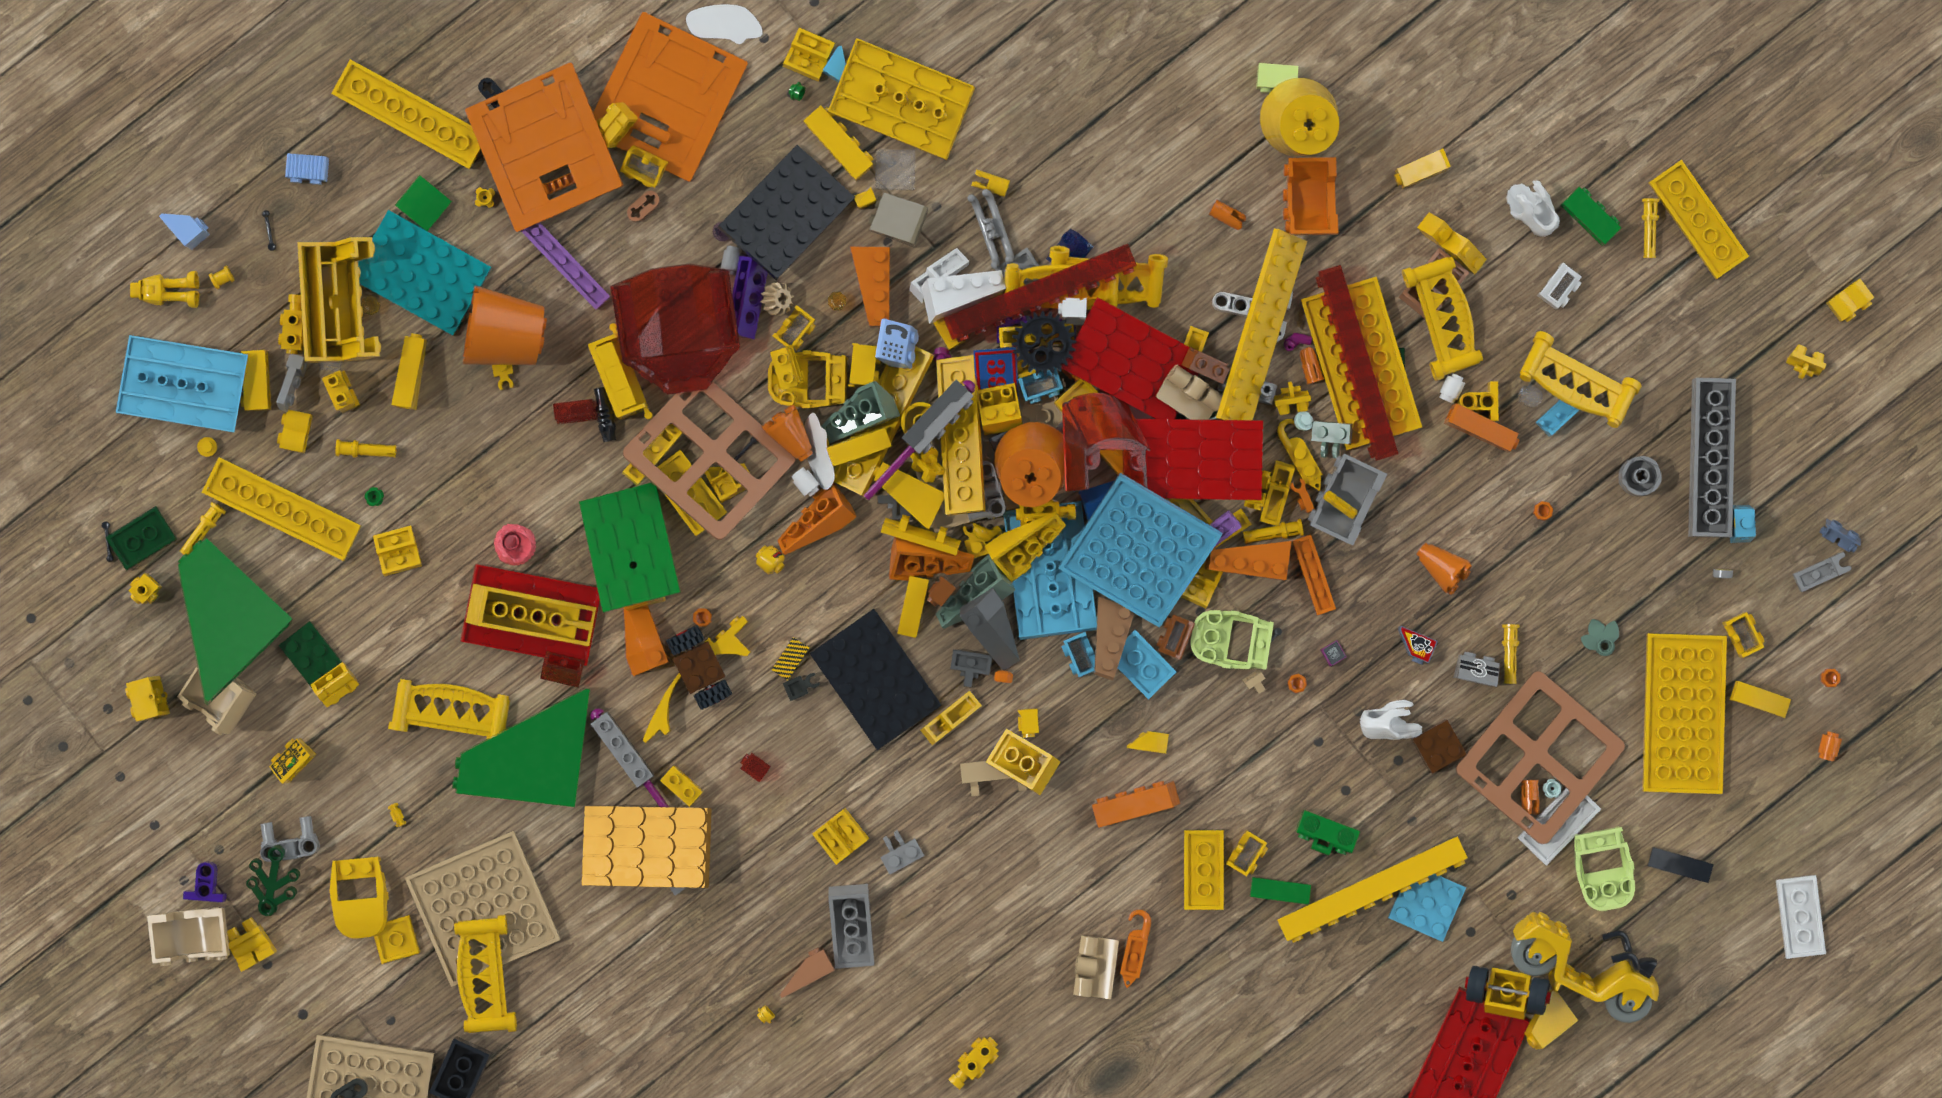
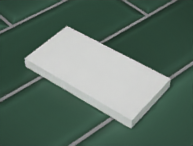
M1565 788L1536 820L1544 825L1569 795V790ZM1587 795L1548 843H1537L1525 831L1517 838L1547 866L1601 808Z
M1816 875L1776 880L1785 958L1826 954Z

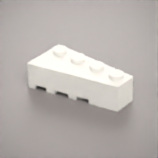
M1002 270L927 278L921 289L929 324L936 322L938 319L949 317L959 311H965L972 306H978L1000 297L1006 289Z

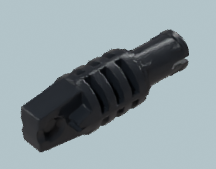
M595 388L594 394L597 404L595 412H597L596 417H598L599 431L603 442L616 440V424L614 422L612 406L609 404L605 388Z

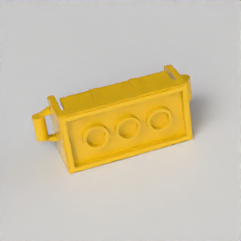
M612 323L609 329L613 334L588 344L614 413L618 419L622 420L644 411V417L651 420L653 414L649 410L623 341L618 333V326Z

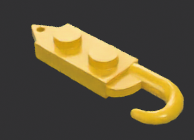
M1285 419L1281 421L1278 425L1277 433L1301 479L1305 481V484L1320 491L1322 473L1304 440L1298 437L1289 439L1284 431L1285 426L1288 424L1295 426L1294 420Z

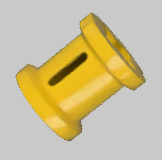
M227 265L224 266V269L214 274H209L217 290L223 284L235 281Z

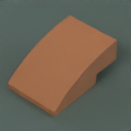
M1438 248L1426 264L1445 257L1449 258L1450 256ZM1454 260L1456 268L1452 270V274L1458 283L1461 284L1470 272ZM1444 278L1440 279L1431 291L1447 294L1446 280ZM1406 287L1399 298L1425 318L1416 287ZM1446 297L1436 310H1440L1450 297Z

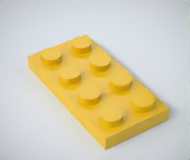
M679 450L657 468L673 482H676L692 464L684 453ZM701 477L687 491V494L715 520L718 521L728 513ZM666 496L695 536H698L705 530Z
M1184 830V910H1224V830Z

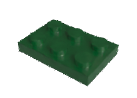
M311 621L307 622L279 644V647L310 687L313 682L342 663L341 659Z

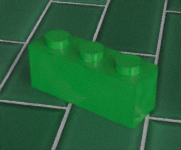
M1579 186L1560 206L1601 246H1604L1621 229L1619 226L1620 222L1615 216H1609L1605 212L1606 208L1599 201L1595 202L1591 198L1592 194L1586 188Z

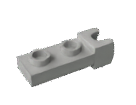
M289 355L286 363L288 371L276 401L281 411L288 412L289 406H292L294 403V392L296 388H299L301 377H304L308 367V363H304L305 358L303 356Z
M1840 552L1792 574L1800 592L1850 571L1851 566L1841 567L1839 565V561L1845 557V553Z

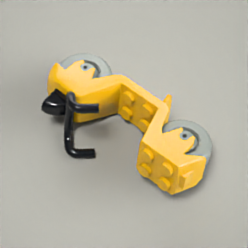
M1532 912L1516 924L1513 930L1515 937L1511 943V956L1515 966L1521 972L1530 976H1541L1548 973V979L1553 990L1558 992L1562 984L1595 1002L1604 1001L1608 1013L1614 1019L1624 1023L1641 1020L1649 1013L1653 1000L1658 1001L1659 986L1652 975L1657 965V959L1652 957L1638 959L1633 953L1629 937L1625 932L1616 930L1602 934L1604 942L1620 938L1625 952L1612 955L1613 964H1617L1592 979L1588 974L1584 972L1580 974L1574 971L1575 969L1572 966L1566 964L1572 940L1565 924L1560 921L1554 922L1542 912Z

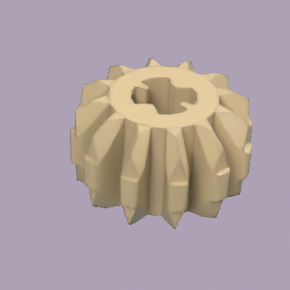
M773 282L764 287L765 292L761 293L764 297L761 301L765 304L764 310L768 311L771 315L782 316L790 311L789 306L794 305L791 302V299L794 297L790 295L791 288L787 287L784 283Z

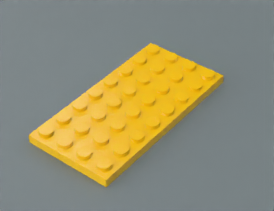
M1377 276L1301 299L1337 422L1353 424L1351 444H1344L1346 450L1422 428Z
M1647 633L1643 792L1723 794L1727 636Z

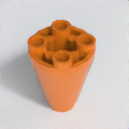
M792 404L784 410L785 413L780 411L771 418L773 422L769 420L761 427L767 435L801 462L812 455L813 452L800 414L795 405Z
M1425 543L1416 554L1420 557L1419 560L1441 589L1450 595L1457 590V584L1460 580L1465 581L1471 573L1469 570L1472 565L1467 559L1432 544Z

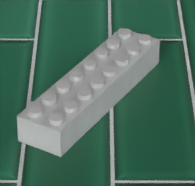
M1692 379L1688 537H1732L1736 379Z

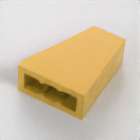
M1441 149L1397 168L1394 178L1397 185H1401L1402 189L1444 173L1451 166L1444 149Z
M1549 989L1551 1000L1550 1004L1546 1005L1544 1015L1534 1013L1524 1033L1528 1044L1536 1050L1546 1047L1578 1021L1560 994L1553 989Z

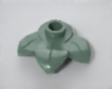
M1592 619L1588 626L1589 634L1582 636L1581 641L1587 649L1596 650L1601 656H1608L1613 653L1615 649L1614 642L1619 637L1618 625L1615 621H1612L1604 626L1600 621ZM1604 642L1608 645L1606 650L1601 648V644Z

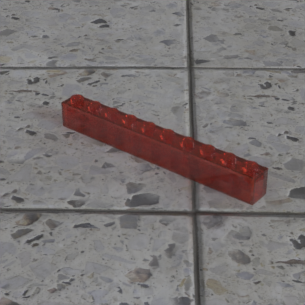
M1125 244L944 317V321L952 340H957L959 343L969 339V334L975 332L976 335L986 332V328L994 325L996 328L1006 324L1005 320L1009 318L1016 320L1024 317L1023 313L1031 310V313L1043 309L1041 305L1049 303L1051 306L1061 302V297L1067 295L1068 298L1078 295L1081 289L1086 288L1088 291L1098 287V282L1104 280L1105 283L1115 280L1118 274L1123 273L1124 276L1135 272L1134 268L1137 267L1129 244Z
M1338 265L1318 271V277H1315L1318 289H1323L1324 295L1321 296L1324 307L1328 306L1330 312L1327 315L1329 325H1334L1336 333L1332 335L1335 344H1339L1341 352L1338 354L1341 364L1345 363L1347 371L1344 372L1347 383L1351 382L1353 390H1350L1353 402L1357 401L1359 409H1356L1358 420H1363L1364 428L1361 429L1364 439H1368L1370 447H1367L1369 456L1374 458L1375 461L1398 455L1397 446L1342 267Z

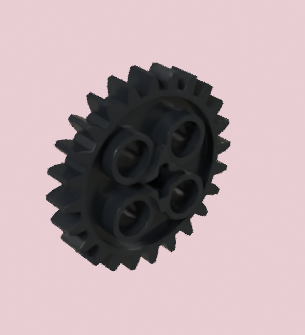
M1042 311L1041 316L1038 317L1034 312L1033 319L1027 315V323L1020 321L1022 328H1015L1019 334L1012 335V338L1017 340V342L1012 343V347H1017L1013 354L1020 355L1016 361L1020 362L1023 360L1021 367L1024 368L1028 365L1029 373L1035 369L1037 376L1040 371H1043L1044 376H1046L1047 371L1050 370L1052 375H1054L1055 368L1061 372V364L1068 366L1066 359H1073L1069 353L1076 351L1075 348L1071 347V345L1076 344L1075 340H1071L1075 333L1068 332L1072 326L1065 327L1064 325L1067 320L1064 319L1060 322L1059 314L1052 318L1051 311L1048 316H1045L1044 311ZM1049 325L1053 328L1051 334L1045 335L1041 331L1042 327ZM1055 334H1059V337L1054 338L1047 343L1048 347L1045 348L1044 346H1041L1038 349H1036L1033 353H1029L1031 349H1034L1041 344L1040 340L1043 339L1044 341H1047L1050 338H1052ZM1033 336L1036 342L1033 345H1027L1025 338ZM1055 342H1061L1064 347L1061 351H1054L1052 345ZM1037 353H1045L1047 356L1046 360L1038 362L1035 359Z

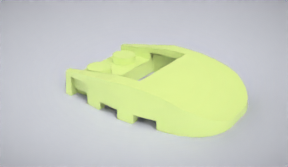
M1210 610L1203 612L1196 618L1191 635V649L1198 659L1222 666V668L1267 669L1274 622H1268L1258 617L1232 610ZM1233 620L1254 623L1247 662L1227 659Z
M1620 826L1574 835V864L1577 878L1585 901L1590 907L1599 911L1626 906L1632 900L1635 892L1634 863L1630 856L1628 844L1624 841L1621 833L1623 829ZM1616 848L1620 849L1622 867L1584 874L1581 855Z

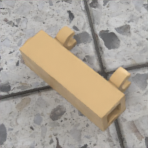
M986 761L960 763L962 783H970L971 796H979L978 782L1010 778L987 764ZM1018 783L1019 791H1027L1025 786Z

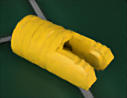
M976 169L975 174L989 179L988 185H985L981 182L973 181L971 186L982 190L988 189L991 193L1005 197L1010 180Z

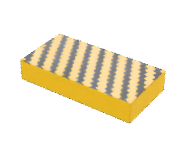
M793 637L771 670L788 681L809 650V647Z

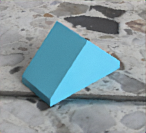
M842 46L837 47L823 69L824 74L838 83L846 65Z

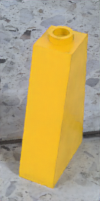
M411 333L410 337L405 336L391 404L395 407L417 410L427 340L422 339L423 335Z
M882 462L881 466L877 464L872 474L875 476V482L890 465ZM897 470L881 487L926 529H930L944 500V492L900 470Z

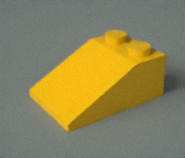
M1006 729L986 763L1036 794L1041 795L1059 766L1060 761Z

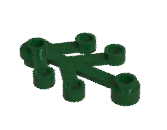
M274 845L268 851V858L271 860L269 877L262 869L263 863L260 859L255 858L249 864V868L256 873L258 878L251 876L246 881V886L253 891L259 900L258 910L264 916L274 915L279 904L286 900H292L297 895V889L289 886L283 894L274 898L276 890L290 882L297 881L300 877V871L293 868L287 875L277 880L280 861L285 857V849L280 845ZM275 850H278L281 854L278 855ZM253 863H257L259 867H255ZM291 873H295L296 878L292 877ZM250 880L254 881L255 885H252ZM260 881L262 882V884L264 885V887L267 889V890H266V895L262 892V890H261V889L259 888V886H258L259 883H260ZM288 891H292L293 895H289Z

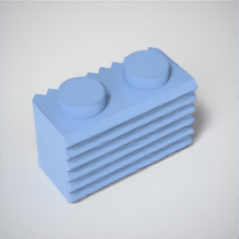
M287 153L285 177L290 179L292 183H302V180H309L310 184L322 185V182H327L329 158L326 156Z

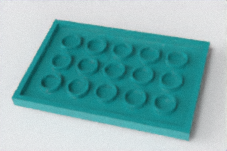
M388 210L372 238V242L375 245L373 257L358 263L361 271L359 284L454 336L472 305L471 300L474 286L482 287L492 267Z

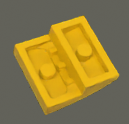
M799 28L783 62V67L819 82L835 43Z
M411 525L373 536L376 553L379 556L384 577L422 566Z
M1204 561L1181 595V598L1206 609L1223 572L1205 570L1206 562Z
M846 808L812 833L836 865L869 840V837Z

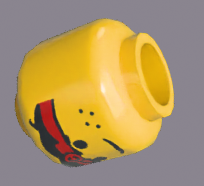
M773 545L763 546L755 556L757 558L756 564L768 575L774 572L778 574L785 566L783 564L785 556Z

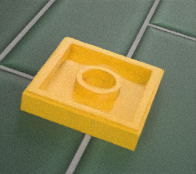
M410 915L387 921L382 932L374 936L381 964L420 953Z

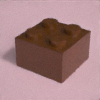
M1446 719L1426 729L1416 738H1410L1429 773L1432 774L1467 755Z

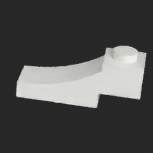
M957 248L927 267L924 274L913 280L910 285V291L923 304L924 298L921 287L927 278L954 276L969 265V260Z

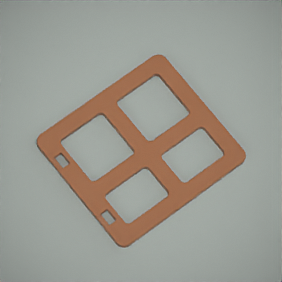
M703 373L694 374L623 450V456L630 464L717 540L724 539L795 462V458L765 433L759 422ZM688 390L691 395L684 401L680 396ZM700 392L704 393L733 419L731 425L716 440H712L682 413V410ZM669 424H673L703 451L698 460L676 482L669 479L643 455V451ZM743 432H748L777 458V462L761 479H756L726 452L728 447ZM647 433L651 437L643 444L639 439ZM714 463L723 468L747 490V494L722 521L715 520L687 494V491Z
M1538 671L1528 678L1467 752V755L1457 764L1456 772L1537 843L1546 844L1623 752L1625 745L1618 736L1550 678ZM1541 690L1560 706L1561 711L1539 738L1533 741L1513 724V719L1535 692ZM1572 719L1579 722L1606 746L1605 751L1582 779L1576 778L1548 754V748ZM1503 734L1524 752V756L1503 782L1496 786L1476 769V764L1498 737ZM1535 764L1540 765L1569 790V795L1544 825L1539 823L1511 799V793ZM1477 777L1486 783L1483 789L1474 782ZM1524 817L1533 823L1530 828L1521 822Z

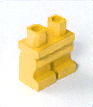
M341 370L322 378L336 411L339 410L344 413L360 406L354 389L349 390L352 385L345 370L342 372Z
M252 917L242 922L246 933L240 935L236 926L227 931L229 949L236 959L241 972L277 952V949L263 930L262 925H257Z

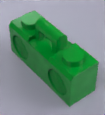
M1306 810L1302 811L1295 832L1299 833L1298 837L1307 841L1310 838L1314 839L1310 849L1328 856L1331 853L1332 847H1336L1335 851L1346 855L1347 852L1352 853L1360 834L1359 830ZM1322 839L1329 842L1328 847L1317 843L1318 840Z

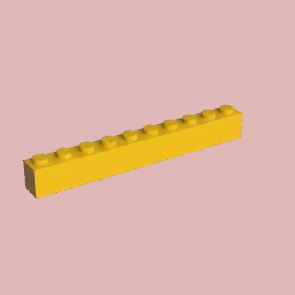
M1458 836L1281 917L1277 921L1286 940H1292L1293 943L1303 939V934L1310 932L1312 935L1320 931V926L1326 923L1328 926L1340 922L1339 917L1345 915L1346 918L1357 914L1356 910L1364 907L1366 910L1375 906L1374 901L1382 899V901L1394 897L1392 893L1400 890V893L1411 889L1410 885L1418 882L1419 885L1429 881L1428 876L1432 874L1440 876L1448 872L1446 868L1452 865L1457 868L1465 864V859L1468 857Z

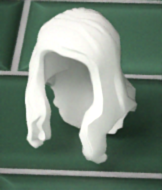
M1533 181V188L1536 192H1532L1529 187L1522 183L1511 186L1507 192L1506 200L1507 204L1510 205V213L1515 220H1521L1531 229L1534 235L1545 237L1552 234L1558 228L1560 220L1555 212L1550 195L1541 185L1540 181Z
M1407 700L1390 702L1381 709L1364 710L1360 718L1361 730L1370 739L1399 740L1416 738L1422 734V726L1416 723H1406L1399 717L1411 714L1409 710L1401 708L1414 705Z

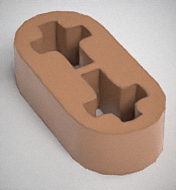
M654 191L645 192L629 206L627 210L628 218L632 222L642 221L658 207L660 203L658 194ZM655 196V204L649 203L645 207L644 204L648 201L646 197ZM643 207V209L639 212V214L641 215L639 218H637L636 216L631 217V215L633 214L632 209L635 208V210H638L639 208Z

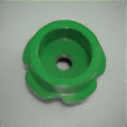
M801 82L792 84L789 89L790 98L793 101H800L805 94L806 87L801 85Z
M372 487L369 491H366L365 499L369 506H379L383 503L384 493L382 490Z

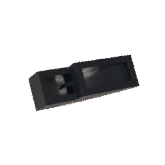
M1652 847L1647 866L1709 883L1714 864Z

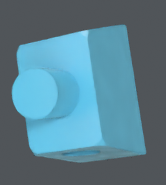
M1733 505L1732 537H1730V543L1751 542L1756 537L1755 510L1750 505Z

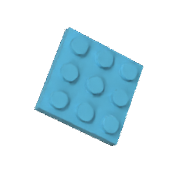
M1432 874L1428 876L1429 881L1420 885L1418 882L1410 885L1411 889L1400 893L1399 890L1388 918L1443 942L1466 887Z

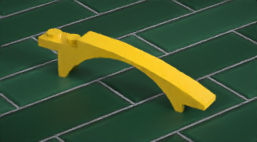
M744 616L741 618L735 617L729 623L731 627L726 632L722 630L715 637L716 642L711 638L706 640L709 642L715 655L738 654L748 656L751 653L735 636L749 622ZM678 673L660 701L644 735L643 741L645 743L659 730L664 735L671 731L669 704L672 693L681 679L680 673Z

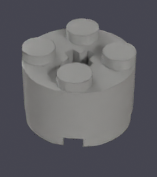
M1638 456L1627 460L1621 466L1618 481L1622 489L1629 495L1645 496L1654 492L1659 487L1662 475L1656 461L1646 456ZM1642 472L1641 476L1644 477V479L1638 481L1636 473Z

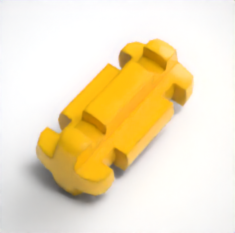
M391 804L388 806V810L390 809V815L393 821L396 822L395 826L401 827L405 825L406 821L403 820L402 811L398 808L399 804Z

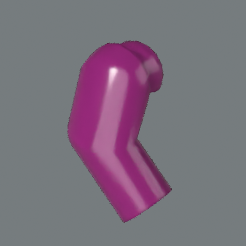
M1293 333L1285 339L1284 347L1287 351H1293L1300 343L1310 345L1312 336Z

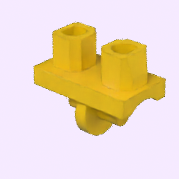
M1799 344L1788 356L1786 363L1794 366L1793 370L1799 372V379H1803L1805 375L1810 377L1813 374L1819 376L1826 367L1824 354L1814 352L1812 357L1806 356L1807 348Z
M1292 381L1287 382V388H1281L1280 395L1274 396L1273 401L1280 415L1290 413L1289 404H1296L1298 412L1308 411L1309 401H1311L1308 390L1301 391L1300 386L1293 387Z
M931 447L926 454L921 452L919 455L915 452L910 456L913 459L911 468L916 472H923L921 478L924 482H934L936 475L944 474L945 469L937 462L938 451L934 447Z

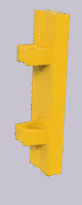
M669 424L643 451V455L656 465L683 433L673 424ZM629 464L622 472L623 475L637 486L645 478L632 464Z
M902 515L900 522L889 518L884 520L881 533L957 555L961 540L946 536L948 530L946 527L940 526L939 532L935 533L909 525L910 516Z

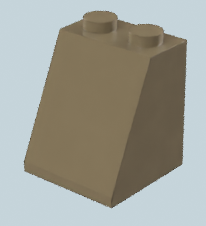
M883 193L882 197L878 196L875 207L878 208L875 215H871L868 226H871L870 231L915 248L928 214V207L887 193Z

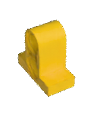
M1498 381L1488 382V392L1464 393L1458 398L1457 403L1471 411H1488V419L1494 422L1499 421ZM1467 396L1472 399L1471 407L1464 406V397ZM1485 396L1490 397L1492 400L1490 407L1483 405L1482 400Z

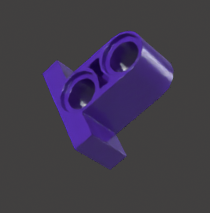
M207 861L198 865L196 869L195 891H184L183 899L210 902L226 901L227 893H216L218 869L215 863ZM205 865L211 868V874L209 876H206L203 873V867ZM203 885L208 886L210 889L207 896L201 892Z

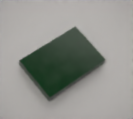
M157 506L105 537L126 571L178 540Z

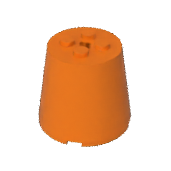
M474 286L471 300L473 308L468 318L463 364L536 365L538 354L541 355L544 345V337L542 336L544 335L547 318H544L545 307L480 286Z
M1027 422L1005 433L997 445L994 463L997 476L1008 498L1024 507H1037L1049 502L1066 485L1073 470L1074 458L1066 437L1059 430L1045 423ZM1031 472L1034 473L1032 478L1028 477Z

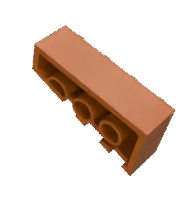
M850 247L869 327L880 328L881 320H889L890 247Z
M1291 541L1213 549L1206 558L1205 570L1286 580Z
M1164 781L1156 782L1150 788L1141 786L1135 788L1134 792L1129 794L1123 791L1116 793L1115 798L1108 799V796L1096 799L1097 803L1093 804L1092 808L1098 828L1177 806L1180 804L1174 781L1164 783Z

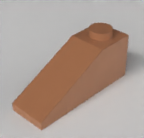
M817 947L808 952L809 956L806 957L780 993L781 998L835 970L824 948L820 950Z

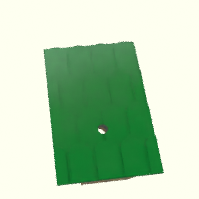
M652 482L579 501L603 613L620 608L629 611L666 601V596L681 593L658 490ZM636 562L637 567L635 569H632V564Z

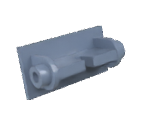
M1826 519L1827 527L1823 526L1819 531L1822 537L1833 543L1837 538H1840L1837 545L1847 552L1851 551L1854 553L1858 547L1857 545H1861L1859 534L1853 530L1848 531L1844 529L1842 524L1836 520Z

